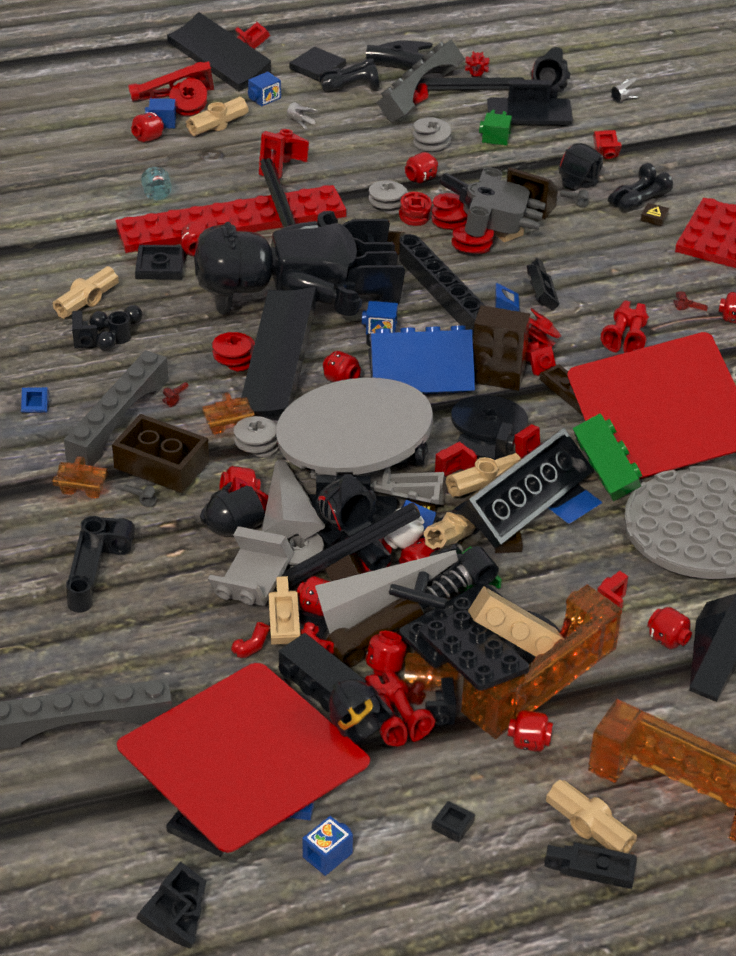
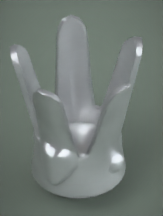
M636 77L630 80L627 79L621 85L612 87L611 97L615 102L619 103L624 99L639 98L638 96H628L641 92L642 88L626 90L628 86L636 81Z
M294 102L289 105L287 116L296 120L307 129L301 121L312 125L316 124V122L304 114V112L317 113V110L300 106Z

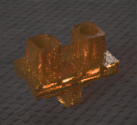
M227 392L222 394L223 401L202 407L203 415L214 435L223 433L225 425L234 424L235 426L240 420L254 416V411L251 409L247 397L231 399L230 394Z
M77 456L74 463L60 462L58 472L53 478V486H59L62 494L72 495L76 493L77 489L85 490L88 497L99 498L108 475L107 468L85 465V458Z
M416 651L414 653L407 652L403 680L405 683L425 685V690L431 691L432 687L440 688L441 678L453 677L454 690H456L458 671L450 663L447 662L438 668H434Z

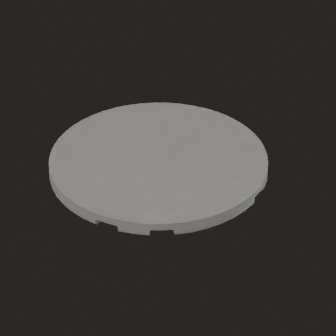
M384 378L341 380L313 389L292 402L278 420L276 426L277 443L283 456L299 468L304 469L307 467L314 469L317 474L337 476L338 472H353V475L366 474L388 468L414 454L415 448L420 444H424L432 432L433 412L431 404L424 394L400 381Z
M689 466L688 470L663 471L654 475V478L650 481L642 482L641 487L631 493L625 507V529L631 543L643 556L660 567L690 577L704 579L736 577V471L711 466Z

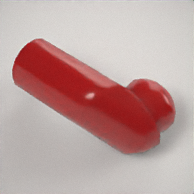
M257 622L251 638L245 642L242 639L235 640L231 646V651L237 654L238 658L245 659L263 648L270 626L263 622Z
M306 622L304 628L300 629V636L306 633L333 654L334 643L318 638L316 634L319 632V627L311 622Z

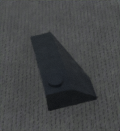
M736 593L707 602L695 623L689 691L715 702L718 701L736 669Z

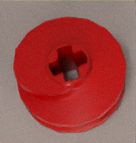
M186 78L172 87L169 99H175L177 114L193 116L205 108L207 90L200 80Z
M443 193L434 197L431 211L433 224L443 229H455L466 225L468 214L463 210L464 203L459 200L460 195Z
M465 226L457 227L452 232V246L463 252L474 254L487 253L493 244L494 230L486 229L483 236L477 237L466 233Z
M531 308L532 313L537 319L530 318L531 327L529 328L528 337L533 341L554 346L555 341L552 337L560 339V332L549 319Z
M239 332L220 334L212 342L213 357L217 362L226 365L233 371H245L249 368L255 341L250 336Z

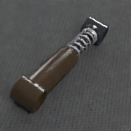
M474 546L465 551L461 556L456 571L450 570L448 576L442 575L440 581H433L432 586L426 587L425 593L450 598L449 594L454 591L458 593V588L462 586L467 587L470 584L485 586L496 578L499 567L482 547ZM399 598L349 629L339 628L333 631L326 639L334 643L332 655L349 668L356 666L363 659L365 652H367L372 636L379 634L380 631L398 633L401 627L424 615V609L429 606Z

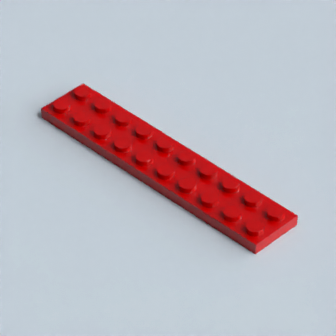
M334 185L284 192L296 224L317 222L318 215L323 211H334L336 219L346 217V208ZM271 195L236 199L230 202L213 203L205 206H193L155 214L148 213L143 216L125 217L115 220L116 229L125 253L138 251L139 245L181 244V231L185 225L191 222H201L208 228L230 222L231 225L235 226L236 231L258 232L283 227Z

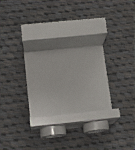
M237 527L233 536L240 547L238 554L224 577L210 575L208 580L214 589V593L221 599H234L242 601L247 605L257 604L265 606L269 600V593L273 592L277 585L276 577L282 576L294 552L284 535Z

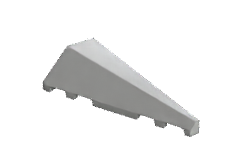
M277 460L275 462L262 531L284 535L287 539L298 534L305 540L324 529L325 524L319 518L318 512L313 508L311 500L302 485L297 481L296 475L291 471L290 465L286 461Z
M388 467L360 475H353V472H338L337 474L371 476L370 490L443 506L445 504L446 482L444 472L391 474V469ZM311 469L310 475L311 478L316 479V475L323 474H317L314 469Z
M456 550L315 585L329 633L331 634L339 628L349 629L399 599V597L389 595L391 584L414 589L418 573L421 571L427 572L430 575L429 580L432 581L438 577L439 573L452 564L455 565L459 562Z

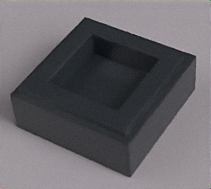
M447 801L433 820L431 829L459 843L474 823L475 814Z

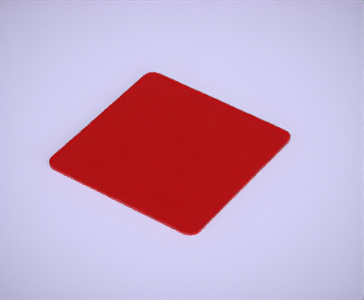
M700 332L575 366L569 369L567 373L584 420L587 421L599 413L602 414L605 421L607 419L611 420L617 433L613 434L617 442L621 440L624 442L629 451V455L626 456L630 464L635 462L642 473L639 479L656 475L663 471L674 470L736 453V385L713 336L707 332Z
M252 663L122 736L117 741L118 751L220 851L227 853L238 850L362 772L370 764V757L347 736L343 737L336 726L262 663Z

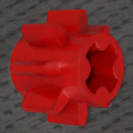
M472 51L471 57L466 56L465 71H469L471 77L479 76L481 78L484 72H489L488 64L490 59L485 58L483 52L475 53Z

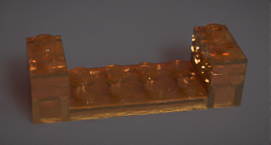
M588 584L578 591H573L566 600V614L563 621V636L565 639L558 640L546 653L539 654L529 664L528 673L486 690H477L464 678L461 712L496 740L508 731L510 718L516 719L519 711L536 710L616 649L622 609Z
M619 699L615 700L594 730L588 771L600 778L616 783L633 759L645 767L658 771L672 780L681 782L701 794H706L724 803L726 806L736 809V754ZM736 811L729 839L736 842Z

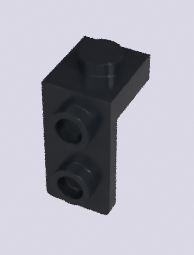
M502 422L496 441H484L460 434L457 442L460 441L466 447L472 449L477 455V459L486 457L496 460L507 456L509 451L514 449L515 436L512 435L513 424Z

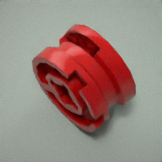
M408 192L404 194L400 202V219L412 226L426 224L430 218L431 199L421 192Z

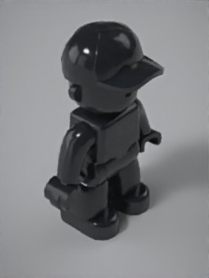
M334 211L321 212L318 215L317 222L297 223L274 231L271 247L262 235L255 232L236 231L235 226L231 225L230 222H226L224 225L212 226L205 229L199 235L194 256L195 275L199 285L208 292L215 294L216 309L223 315H228L231 312L234 293L260 292L267 287L271 276H273L276 290L280 291L300 290L316 286L317 302L332 305V300L335 301V311L344 316H354L357 314L362 305V299L359 295L376 296L377 302L398 303L399 305L405 268L402 265H397L398 254L395 252L394 243L387 242L390 226L388 219H353L344 224H338Z

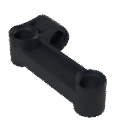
M89 516L82 520L69 579L66 582L67 606L71 611L81 613L88 611L92 607L103 553L125 555L131 551L136 529L132 521L124 518L115 519Z

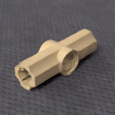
M242 97L226 103H211L208 105L207 111L186 120V127L193 136L211 129L215 131L224 130L228 122L248 113V106Z
M107 266L87 280L83 278L76 279L72 283L69 292L53 301V309L57 312L58 316L65 319L72 314V311H77L85 305L89 307L96 306L101 300L102 294L119 283L114 269Z
M515 453L496 460L486 457L479 458L475 462V467L446 477L448 492L454 498L478 491L521 459V457Z
M447 512L442 521L426 528L423 533L426 540L425 544L432 550L438 547L442 548L457 543L459 540L471 535L476 527L464 516Z
M558 780L547 794L546 802L570 820L572 828L579 836L584 839L593 837L609 850L623 853L630 852L636 842L637 835L612 817L610 808L603 800L596 797L587 798L565 780Z

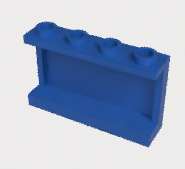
M437 326L426 327L425 331L415 332V328L408 327L400 328V332L390 333L389 328L375 329V333L370 334L372 378L400 381L416 388L422 394L475 391L472 330H466L465 326H451L449 331H441L440 327Z

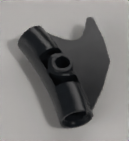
M399 40L378 46L367 45L366 59H373L374 64L389 65L394 68H412L414 70L412 66L420 59H423L422 57L424 56V54L418 51L432 48L433 43Z

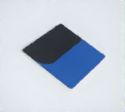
M577 484L550 505L548 509L570 524L602 504V501Z

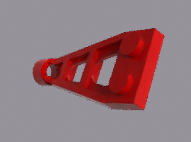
M209 61L195 63L141 85L136 83L128 85L132 102L169 97L170 90L174 86L173 84L187 77L200 80L205 85L207 91L214 90ZM169 84V88L157 89Z

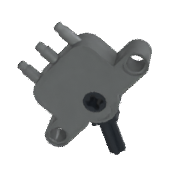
M491 167L484 168L479 182H474L470 185L448 173H444L440 178L442 186L460 195L459 200L464 203L463 210L468 214L465 231L472 236H483L486 229L508 234L518 233L520 227L538 230L540 227L539 222L524 217L541 220L543 213L534 209L544 210L546 204L529 198V190L524 186L501 180L502 172Z

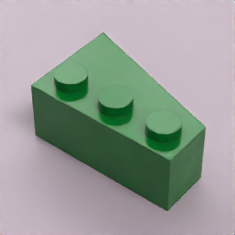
M599 413L573 428L580 449L585 452L590 465L596 471L599 480L613 502L641 487L639 478L642 476V473L635 462L630 464L626 456L629 455V451L622 440L617 442L613 434L617 433L610 419L605 421L602 414Z

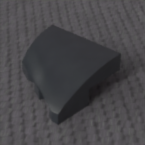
M180 861L161 883L158 891L139 911L136 919L163 937L191 949L196 941L195 933L201 914V900L205 892L206 880Z

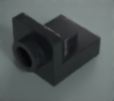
M72 311L74 349L98 347L96 344L98 336L97 326L88 325V320H83L82 311Z
M453 677L441 678L440 690H435V701H427L425 703V709L429 710L434 716V725H455L456 699Z

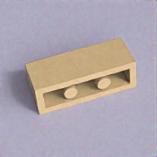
M484 586L468 610L475 622L546 663H549L564 640L556 628Z

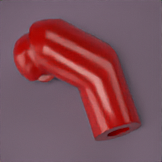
M424 83L419 84L417 90L414 91L413 103L415 105L428 99V87Z

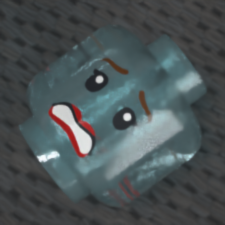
M151 167L141 175L144 194L148 198L162 200L171 192L172 184L169 174L164 168Z

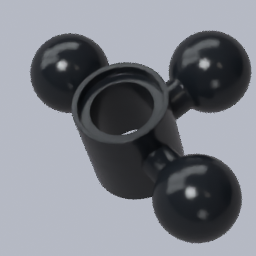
M129 305L124 309V312L116 311L109 316L103 311L93 312L89 318L90 325H96L98 330L109 329V332L104 331L97 336V346L103 351H109L114 348L115 344L129 342L131 340L130 324H137L143 316L140 307Z

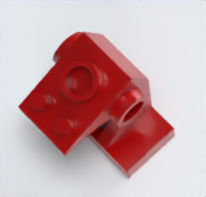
M281 129L276 134L265 131L261 134L260 161L263 158H270L279 179L282 177L283 162H290L291 159L308 161L309 141L294 134L292 130ZM259 161V174H258V175L264 176V175H263V172H262V169H261V167H260V166H261V162Z

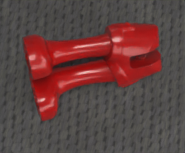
M624 300L619 308L614 311L613 318L616 324L605 326L601 331L600 337L602 344L608 350L615 353L619 351L626 327H630L624 340V353L645 347L647 339L640 330L647 324L649 318L645 304L637 303L636 309H631V301Z
M387 670L382 673L383 684L377 674L365 677L366 684L372 685L378 691L379 696L392 711L391 704L395 705L402 717L401 719L394 715V717L387 719L381 725L380 735L386 744L398 747L406 743L408 735L415 742L429 734L435 724L433 714L427 709H418L416 711L412 709L406 696L408 694V687L394 671Z

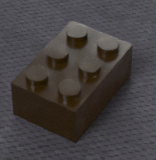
M480 306L474 323L473 335L475 383L520 390L526 367L530 313Z
M139 414L112 444L115 469L179 493H183L209 463V443L207 437L143 414Z

